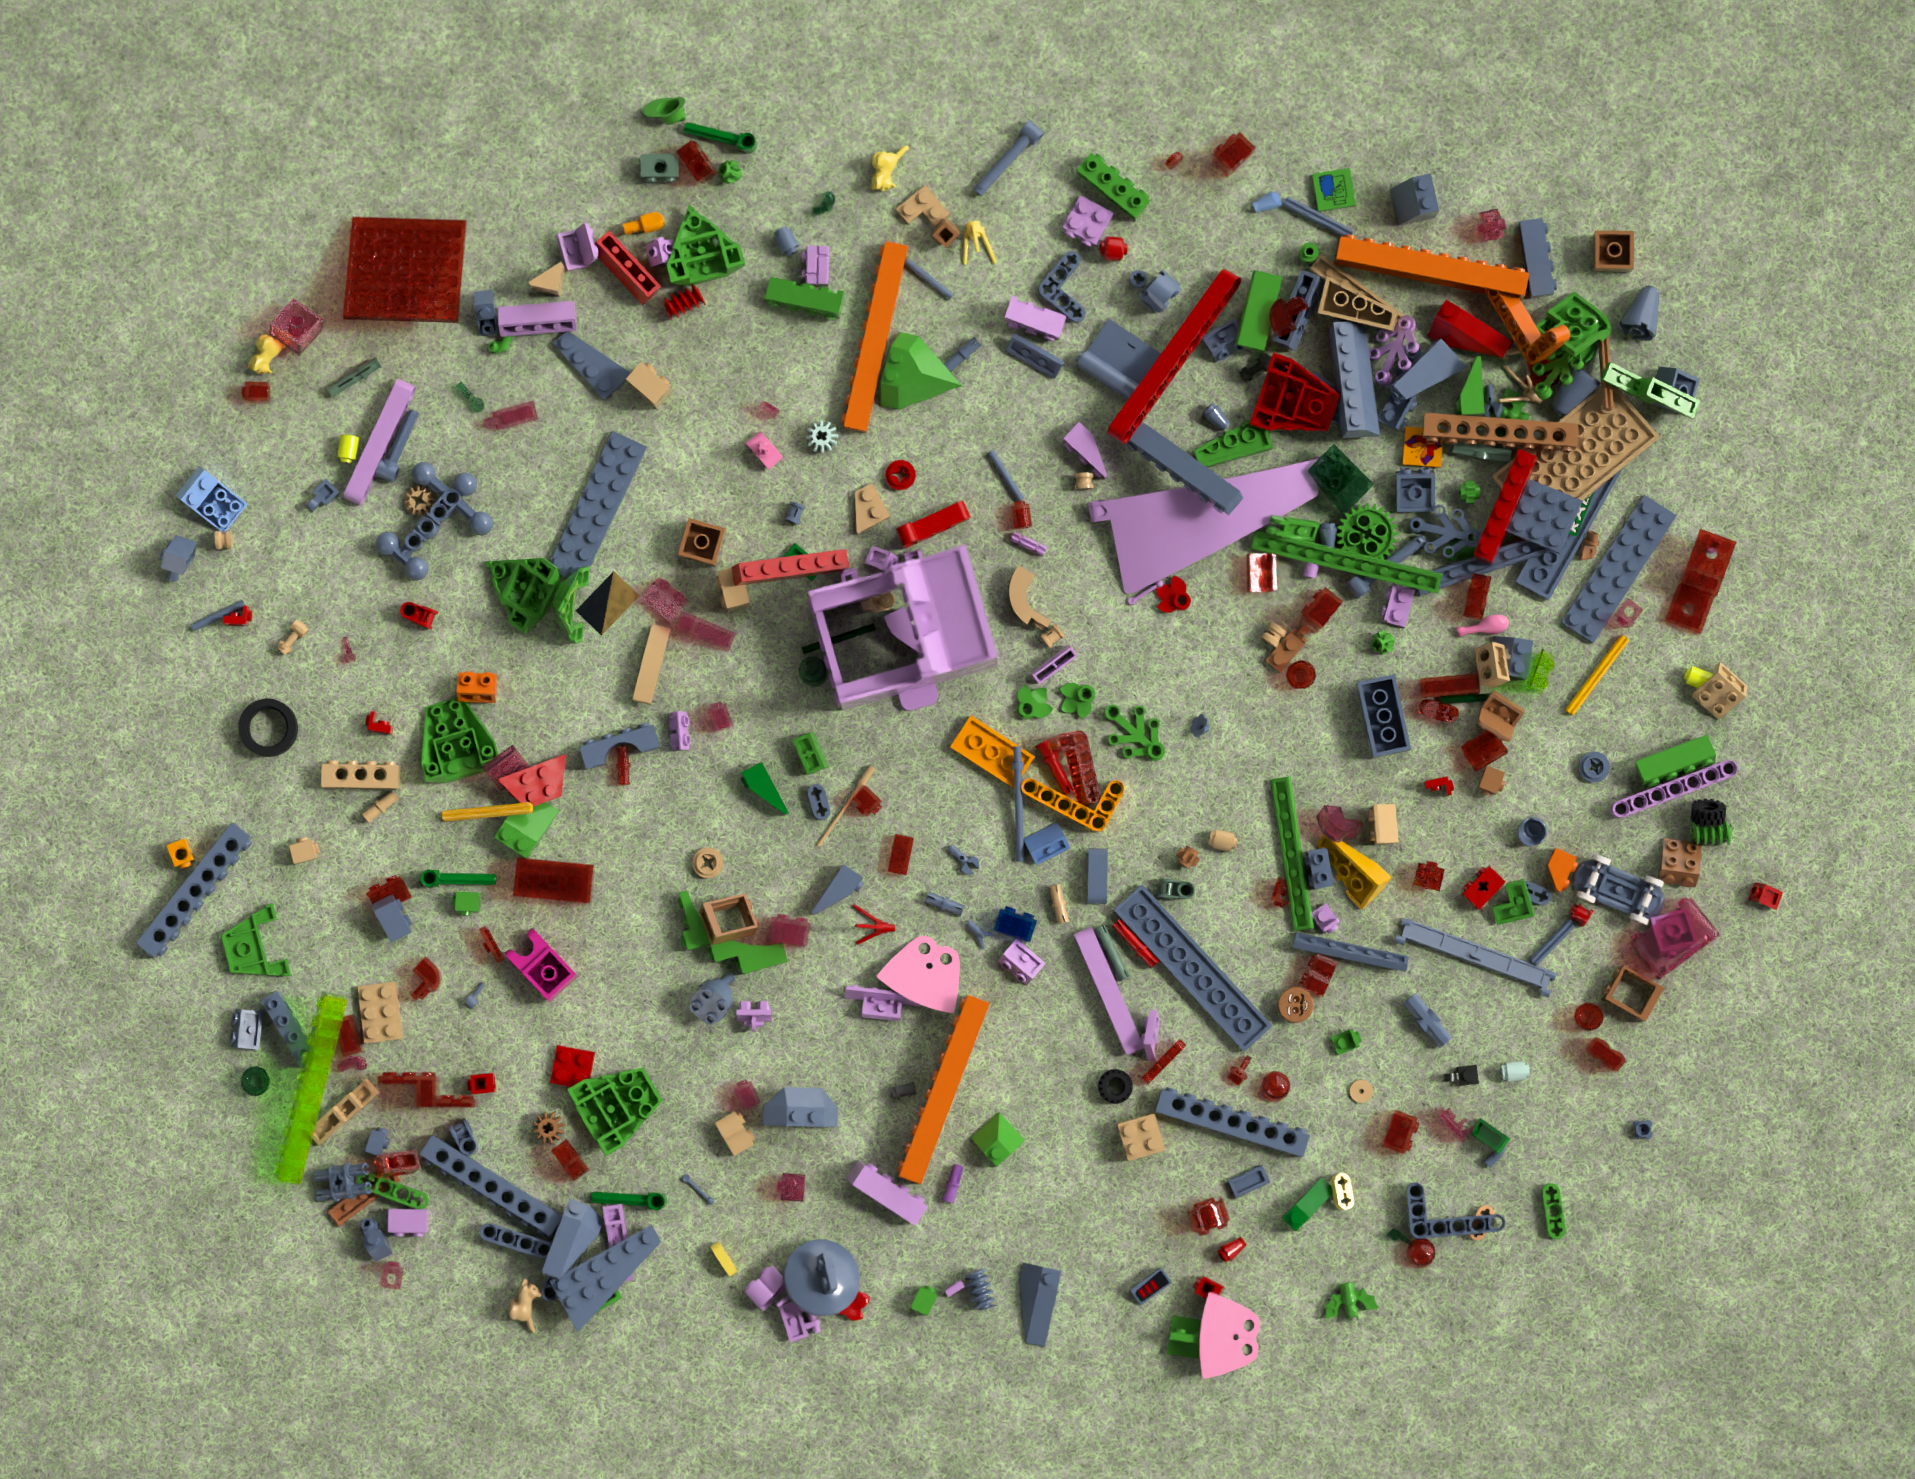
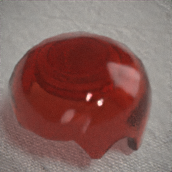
M1298 660L1288 667L1286 679L1292 688L1306 689L1315 682L1317 674L1315 667L1309 661Z
M1585 1002L1576 1008L1574 1019L1576 1025L1581 1030L1594 1031L1603 1024L1604 1014L1597 1004Z
M1272 1071L1266 1074L1260 1088L1264 1098L1270 1102H1279L1285 1099L1290 1091V1081L1287 1075L1280 1071Z
M1417 1238L1412 1240L1409 1246H1407L1408 1261L1416 1268H1425L1431 1265L1435 1259V1247L1427 1238Z

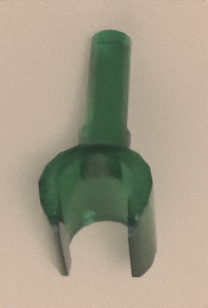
M1396 1228L1391 1229L1387 1233L1394 1242L1400 1238L1411 1247L1414 1245V1242L1404 1237Z

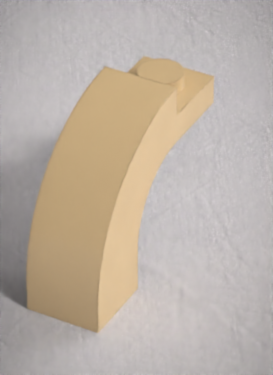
M1019 565L1011 578L1009 586L1011 607L1018 619L1025 625H1028L1030 620H1033V625L1041 630L1043 628L1048 629L1052 621L1034 611L1029 606L1026 598L1027 590L1035 575Z

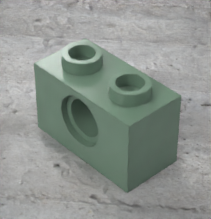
M641 154V179L645 180L646 183H656V180H664L665 183H675V180H680L679 154ZM658 165L666 167L662 173H657L655 168Z

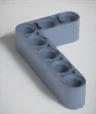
M1413 1182L1407 1188L1410 1230L1415 1238L1422 1239L1498 1232L1505 1227V1219L1500 1214L1427 1220L1423 1186L1418 1182ZM1412 1186H1419L1421 1188L1419 1196L1414 1197L1410 1194ZM1415 1205H1420L1423 1208V1213L1419 1216H1415L1412 1213V1208ZM1495 1217H1499L1502 1220V1225L1499 1228H1494L1491 1225V1221ZM1475 1219H1480L1483 1222V1226L1479 1230L1472 1228V1222ZM1455 1221H1461L1464 1225L1463 1229L1459 1232L1454 1231L1452 1228ZM1439 1222L1444 1225L1442 1233H1435L1433 1231L1435 1223ZM1418 1224L1425 1227V1232L1422 1235L1414 1233V1227Z
M493 1223L484 1224L480 1229V1235L486 1241L545 1260L548 1254H541L540 1246L546 1244L550 1249L553 1243ZM488 1226L494 1229L492 1237L485 1235L484 1231ZM506 1232L511 1233L513 1236V1240L510 1243H506L503 1240V1235ZM524 1238H528L531 1241L529 1249H524L521 1245V1241ZM546 1276L541 1294L546 1301H554L558 1298L557 1294L553 1298L546 1295L547 1288L552 1287L550 1281L555 1279Z

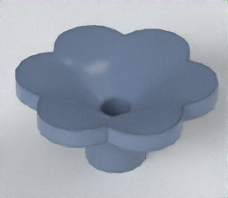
M1200 714L1193 719L1190 731L1196 738L1205 734V732L1207 733L1210 729L1208 725L1209 720L1204 714Z

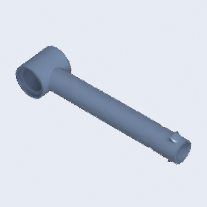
M1031 120L1019 131L1021 134L1020 138L973 188L980 196L988 190L1030 143L1035 145L1044 135V132Z
M1420 534L1385 560L1401 563L1427 542ZM1356 575L1346 585L1356 599H1358L1370 590L1369 585L1377 579Z

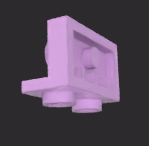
M1393 584L1392 588L1388 587L1385 597L1388 598L1387 606L1383 605L1381 617H1384L1383 622L1405 628L1415 590L1397 586V584Z
M1018 939L1010 945L998 960L1005 970L1010 971L1019 982L1028 985L1046 964Z

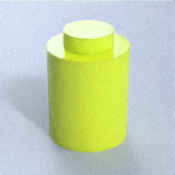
M340 435L337 458H340V462L351 464L352 460H356L359 437Z
M1692 666L1691 669H1686L1683 679L1686 680L1685 684L1699 688L1713 676V673Z

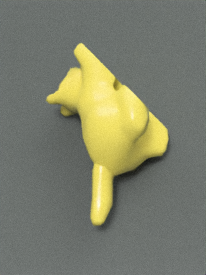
M909 146L902 147L896 154L882 151L873 155L872 166L876 169V172L873 174L871 181L872 190L879 189L883 192L895 187V184L891 182V173L897 161L909 149Z
M261 335L255 344L258 352L250 359L248 369H252L257 374H271L272 372L269 369L270 361L282 349L295 343L297 339L289 338L284 342H280L271 336Z

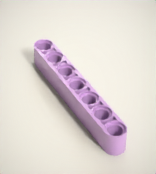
M397 379L346 487L343 498L360 506L363 504L376 476L375 472L378 464L387 453L413 397L416 386L401 379Z
M1726 760L1624 798L1612 804L1611 814L1615 818H1623L1728 779L1737 773L1738 766L1734 761ZM1725 764L1732 766L1731 774L1724 772L1723 767ZM1707 771L1714 773L1713 781L1706 779L1705 774ZM1690 777L1694 778L1697 782L1694 788L1688 786L1687 781ZM1671 784L1678 786L1679 791L1677 794L1670 792L1669 787ZM1653 791H1658L1661 794L1659 801L1652 799L1651 794ZM1636 797L1643 801L1641 808H1637L1633 804ZM1617 804L1624 806V814L1620 815L1616 812Z
M1092 927L1075 933V939L1126 1056L1144 1049Z

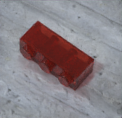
M1478 673L1421 678L1419 680L1421 699L1480 693Z

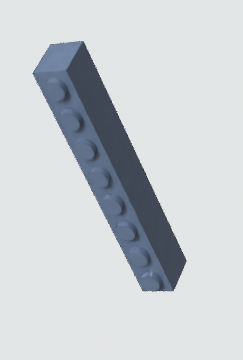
M1144 422L1140 424L1126 444L1132 451H1139L1146 461H1153L1160 471H1167L1174 481L1184 483V487L1188 491L1198 493L1202 501L1212 503L1214 509L1219 513L1224 512L1229 516L1243 499L1240 490Z

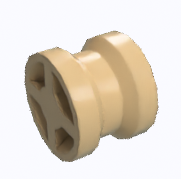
M1075 473V479L1077 480L1075 489H1094L1092 484L1093 473Z
M231 530L226 532L215 531L216 550H221L224 547L227 549L233 548Z

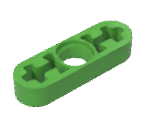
M1548 1183L1542 1188L1547 1233L1553 1239H1560L1565 1235L1566 1231L1560 1189L1556 1184ZM1550 1186L1556 1190V1193L1553 1194V1200L1558 1199V1203L1551 1202L1547 1204L1546 1200H1550V1195L1546 1194V1191L1549 1190ZM1553 1205L1559 1209V1214L1555 1217L1550 1216L1548 1213L1549 1207ZM1560 1218L1561 1222H1557V1227L1561 1228L1562 1231L1556 1236L1555 1233H1551V1229H1554V1222L1549 1223V1219L1557 1220Z

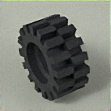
M1698 799V801H1694L1691 805L1690 819L1696 825L1700 824V826H1721L1725 823L1726 805L1723 802L1720 803L1719 800Z
M1109 1070L1099 1080V1093L1109 1103H1122L1132 1093V1079L1122 1070ZM1112 1079H1119L1123 1083V1090L1119 1094H1112L1108 1089V1083Z

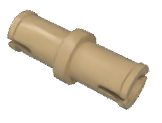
M391 790L379 801L376 800L375 804L362 813V815L370 823L382 812L383 814L387 812L386 809L399 800V798Z
M1060 884L1048 887L1053 902L1051 906L1055 910L1057 924L1069 922L1065 907L1067 903L1063 899Z

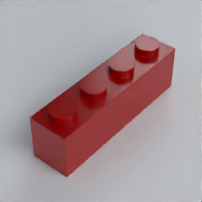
M610 231L595 242L594 245L598 248L597 257L642 305L657 294L661 285Z

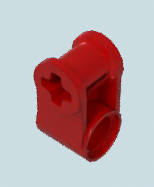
M405 602L400 607V613L403 618L432 630L433 627L431 625L435 615H438V611L412 602ZM407 606L414 607L413 615L406 616L404 609Z

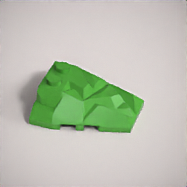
M644 1068L585 1079L567 1089L576 1111L605 1156L623 1147L663 1101Z

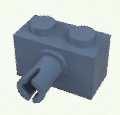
M178 535L168 542L166 550L163 549L160 560H162L161 568L168 570L166 576L168 581L177 582L179 574L183 575L195 557L198 542Z

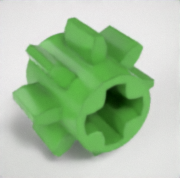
M726 160L725 163L720 165L718 174L723 177L722 182L735 184V181L741 178L742 169L738 167V162Z
M1464 481V485L1459 486L1460 500H1465V504H1474L1475 499H1480V486L1475 485V481Z
M1382 630L1372 635L1374 639L1371 641V646L1375 652H1380L1381 655H1384L1394 650L1392 646L1395 640L1391 633H1386L1385 630Z

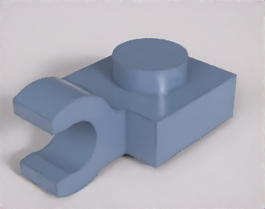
M325 479L312 491L315 497L307 504V507L314 512L321 503L327 506L340 492Z

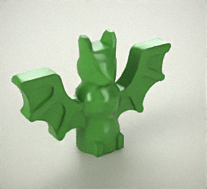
M1507 387L1504 398L1519 397V392H1514L1510 387ZM1509 402L1513 409L1509 410L1502 406L1503 411L1499 418L1529 420L1530 414L1522 412V408L1526 404L1525 402ZM1495 430L1496 436H1505V432L1503 430Z
M1353 1282L1339 1284L1341 1293L1339 1295L1331 1294V1301L1325 1305V1318L1336 1317L1341 1303L1346 1307L1345 1313L1347 1314L1348 1322H1350L1352 1317H1356L1359 1320L1358 1308L1356 1307L1357 1300L1364 1304L1366 1310L1378 1309L1379 1306L1375 1303V1296L1368 1295L1364 1288L1355 1291Z

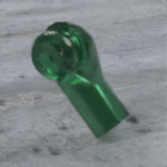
M831 191L823 194L824 198L821 205L812 208L815 217L832 210L835 196Z

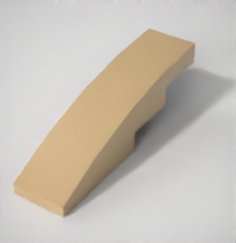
M653 624L651 626L634 691L633 701L652 704L670 635V628Z
M365 1079L306 1132L320 1146L379 1094L378 1090L368 1079Z

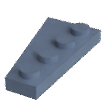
M569 331L565 332L553 343L604 400L627 381L626 378L631 374V372Z

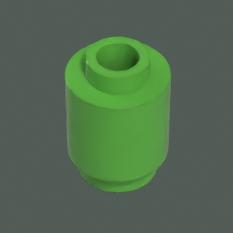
M1305 243L1299 251V258L1304 264L1314 263L1319 255V249L1313 243ZM1306 250L1312 251L1313 254L1307 255Z

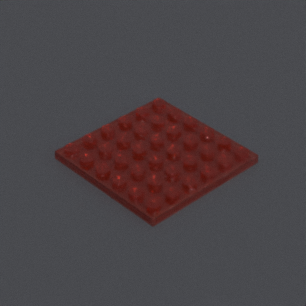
M352 217L343 320L459 323L467 221Z

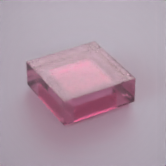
M765 400L759 406L760 409L775 418L780 414L779 409Z

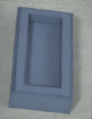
M1260 1165L1227 1182L1236 1199L1270 1183V1180L1263 1165Z

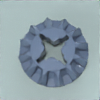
M1600 752L1585 754L1579 763L1580 774L1585 780L1590 782L1602 781L1607 777L1610 770L1607 757ZM1590 759L1592 760V762H1594V764L1602 763V765H1600L1597 768V773L1594 770L1587 771V769L1591 767Z

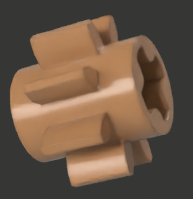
M1186 845L1185 849L1180 848L1176 854L1179 857L1177 862L1188 869L1192 865L1196 867L1200 860L1197 857L1199 852Z

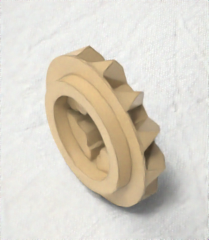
M417 485L410 488L405 494L404 504L411 514L424 516L427 512H430L435 504V498L430 489ZM422 495V500L427 504L420 503L416 507V501L412 497L419 498Z
M702 848L694 855L693 868L699 876L712 878L721 872L723 858L714 848ZM703 856L708 860L715 857L711 863L713 870L708 866L701 868L705 863Z

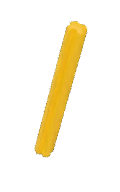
M1619 636L1566 707V711L1569 714L1574 715L1629 642L1625 636Z
M528 802L442 811V820L447 822L531 814L533 812V805Z

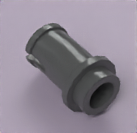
M914 1082L900 1086L895 1085V1087L891 1088L893 1098H898V1100H900V1097L916 1094Z

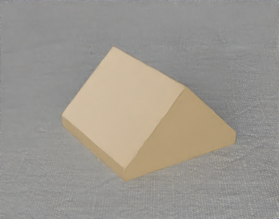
M559 262L529 281L532 289L537 292L560 296L566 273L565 267L562 262Z

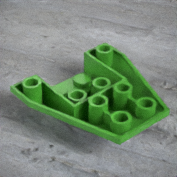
M453 698L426 707L421 758L426 782L450 783L486 772L500 760L494 739L467 702H458L457 698Z

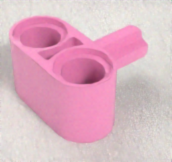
M761 431L746 442V445L768 470L783 458Z

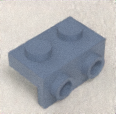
M1327 848L1307 851V856H1304L1306 867H1310L1311 874L1308 875L1309 886H1313L1314 890L1333 886Z

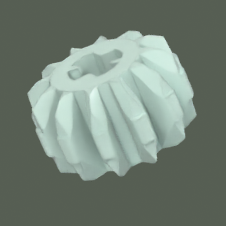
M820 420L819 427L815 422L812 423L815 430L807 429L812 434L806 436L807 440H812L808 443V446L815 445L813 449L815 452L819 447H821V453L825 452L824 447L831 451L832 448L829 444L837 445V442L832 440L838 438V434H832L836 431V427L829 429L830 422H827L824 427L823 420ZM819 433H822L823 435L827 434V436H825V441H823L822 439H817L819 438Z

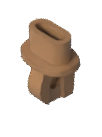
M1588 530L1586 538L1582 541L1579 559H1592L1596 555V546L1600 544L1597 541L1598 533Z

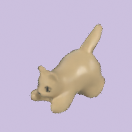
M524 1278L517 1292L518 1297H512L509 1303V1317L512 1320L526 1321L528 1329L531 1333H535L531 1317L532 1300L535 1297H541V1290H538L533 1283L527 1285L528 1281Z

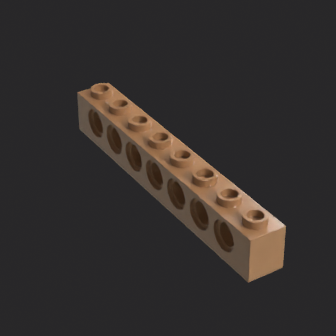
M1425 413L1423 416L1422 439H1426V442L1431 443L1444 440L1447 444H1457L1458 441L1465 442V445L1484 443V446L1495 447V444L1503 445L1504 448L1522 446V449L1532 450L1534 447H1540L1543 451H1553L1554 448L1561 449V452H1572V450L1577 448L1578 424ZM1439 425H1444L1447 427L1448 431L1446 433H1440L1437 427ZM1463 426L1466 428L1467 433L1461 435L1457 432L1456 428ZM1483 428L1486 434L1479 436L1476 433V429ZM1495 430H1503L1505 432V436H1496ZM1522 431L1524 438H1516L1514 432ZM1540 432L1543 435V439L1536 440L1533 434ZM1553 434H1560L1563 440L1560 442L1555 441Z

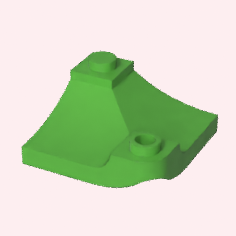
M1575 292L1547 311V317L1536 325L1541 335L1547 330L1559 325H1565L1570 331V338L1560 349L1574 357L1597 340L1602 342L1611 334V323L1608 318Z

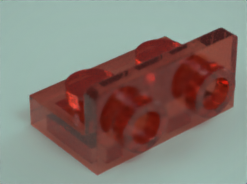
M1489 730L1484 731L1481 735L1461 746L1465 758L1475 772L1508 754V750L1502 741Z

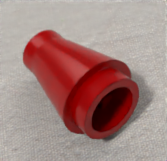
M1239 1237L1221 1245L1217 1253L1225 1263L1228 1261L1232 1262L1247 1245Z

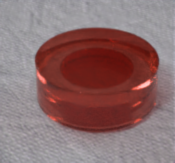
M1180 152L1173 153L1166 160L1165 165L1169 170L1173 169L1182 161L1183 155Z

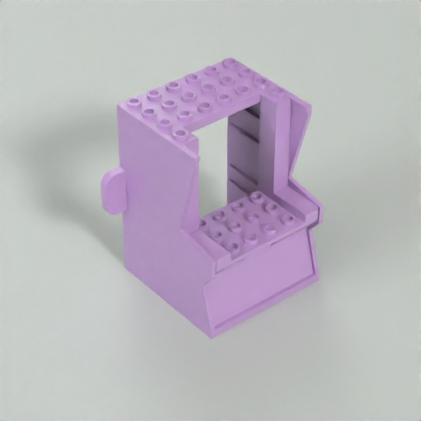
M966 545L924 558L921 549L904 553L906 562L892 565L882 573L859 578L856 567L841 571L842 583L809 591L810 598L807 601L811 614L816 615L813 622L817 634L821 633L822 636L818 639L822 652L826 651L827 653L823 657L827 670L832 671V674H829L833 689H837L833 693L838 707L842 706V709L846 710L899 695L901 705L905 710L920 709L933 705L938 700L935 684L998 666L997 652ZM852 576L853 580L846 581L845 577ZM901 589L904 602L909 603V606L906 607L910 622L914 621L915 624L912 625L915 640L919 639L920 641L917 647L921 659H918V663L843 684L823 611Z

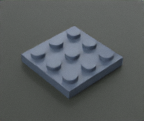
M1529 479L1508 526L1507 533L1560 554L1583 501Z

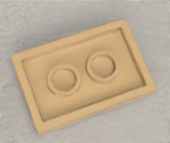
M396 981L357 986L364 1044L403 1039Z

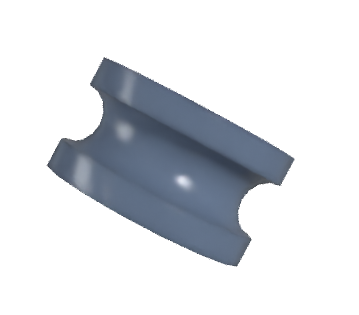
M1141 270L1134 271L1130 276L1131 285L1135 288L1145 286L1147 282L1146 274ZM1137 274H1140L1144 281L1143 283L1140 281V284H1136V280H1133V277H1137Z

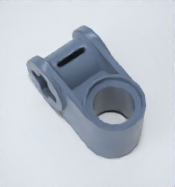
M466 1117L463 1118V1121L453 1126H448L452 1137L463 1154L471 1156L477 1153L479 1145ZM471 1141L474 1145L471 1152H467L464 1148L465 1143Z

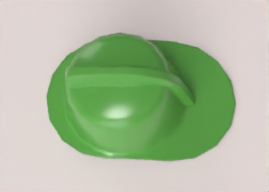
M683 97L659 98L649 102L644 107L643 112L645 116L659 118L667 125L686 120L683 107L685 99Z

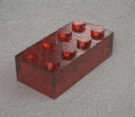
M517 858L513 896L592 904L595 865Z

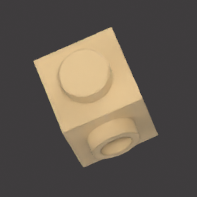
M308 837L297 839L296 844L289 845L295 865L318 859L317 854H320L318 843H314L312 839L308 840Z

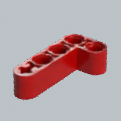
M962 500L913 523H906L896 528L895 531L903 548L906 549L969 520L971 516Z

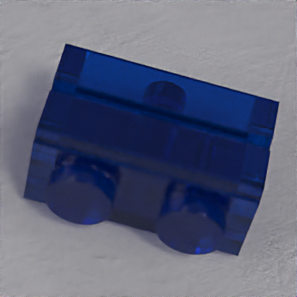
M1005 906V909L1000 908L993 931L1030 942L1037 920L1034 919L1035 915L1026 912L1020 915L1015 913L1016 909Z

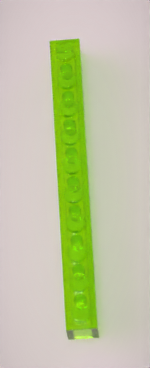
M322 991L321 996H318L316 1000L317 1012L312 1017V1032L308 1034L306 1040L308 1048L302 1055L303 1067L297 1075L298 1087L293 1091L292 1100L294 1102L293 1106L288 1110V1126H285L283 1130L284 1142L279 1146V1161L274 1165L273 1173L278 1181L301 1185L348 1001L343 995Z

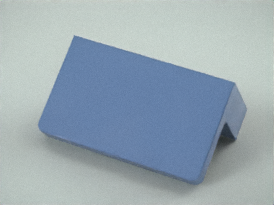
M1057 822L1024 838V842L1036 865L1070 849L1066 837Z

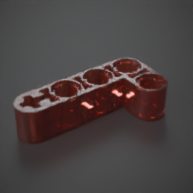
M1078 730L1049 738L1047 747L1050 752H1066L1077 802L1084 806L1097 803L1100 800V790L1088 737L1085 732Z

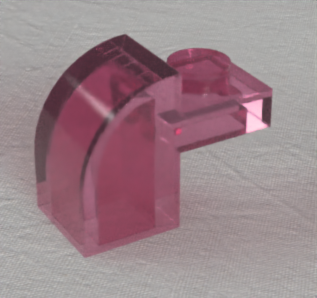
M1324 805L1316 816L1322 833L1330 840L1338 843L1344 837L1356 838L1363 828L1361 820L1345 819L1342 808L1339 806Z

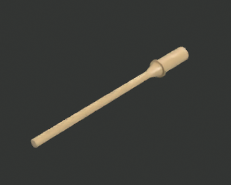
M869 765L858 781L856 789L817 843V846H821L855 795L862 787L866 786L865 784L876 770Z

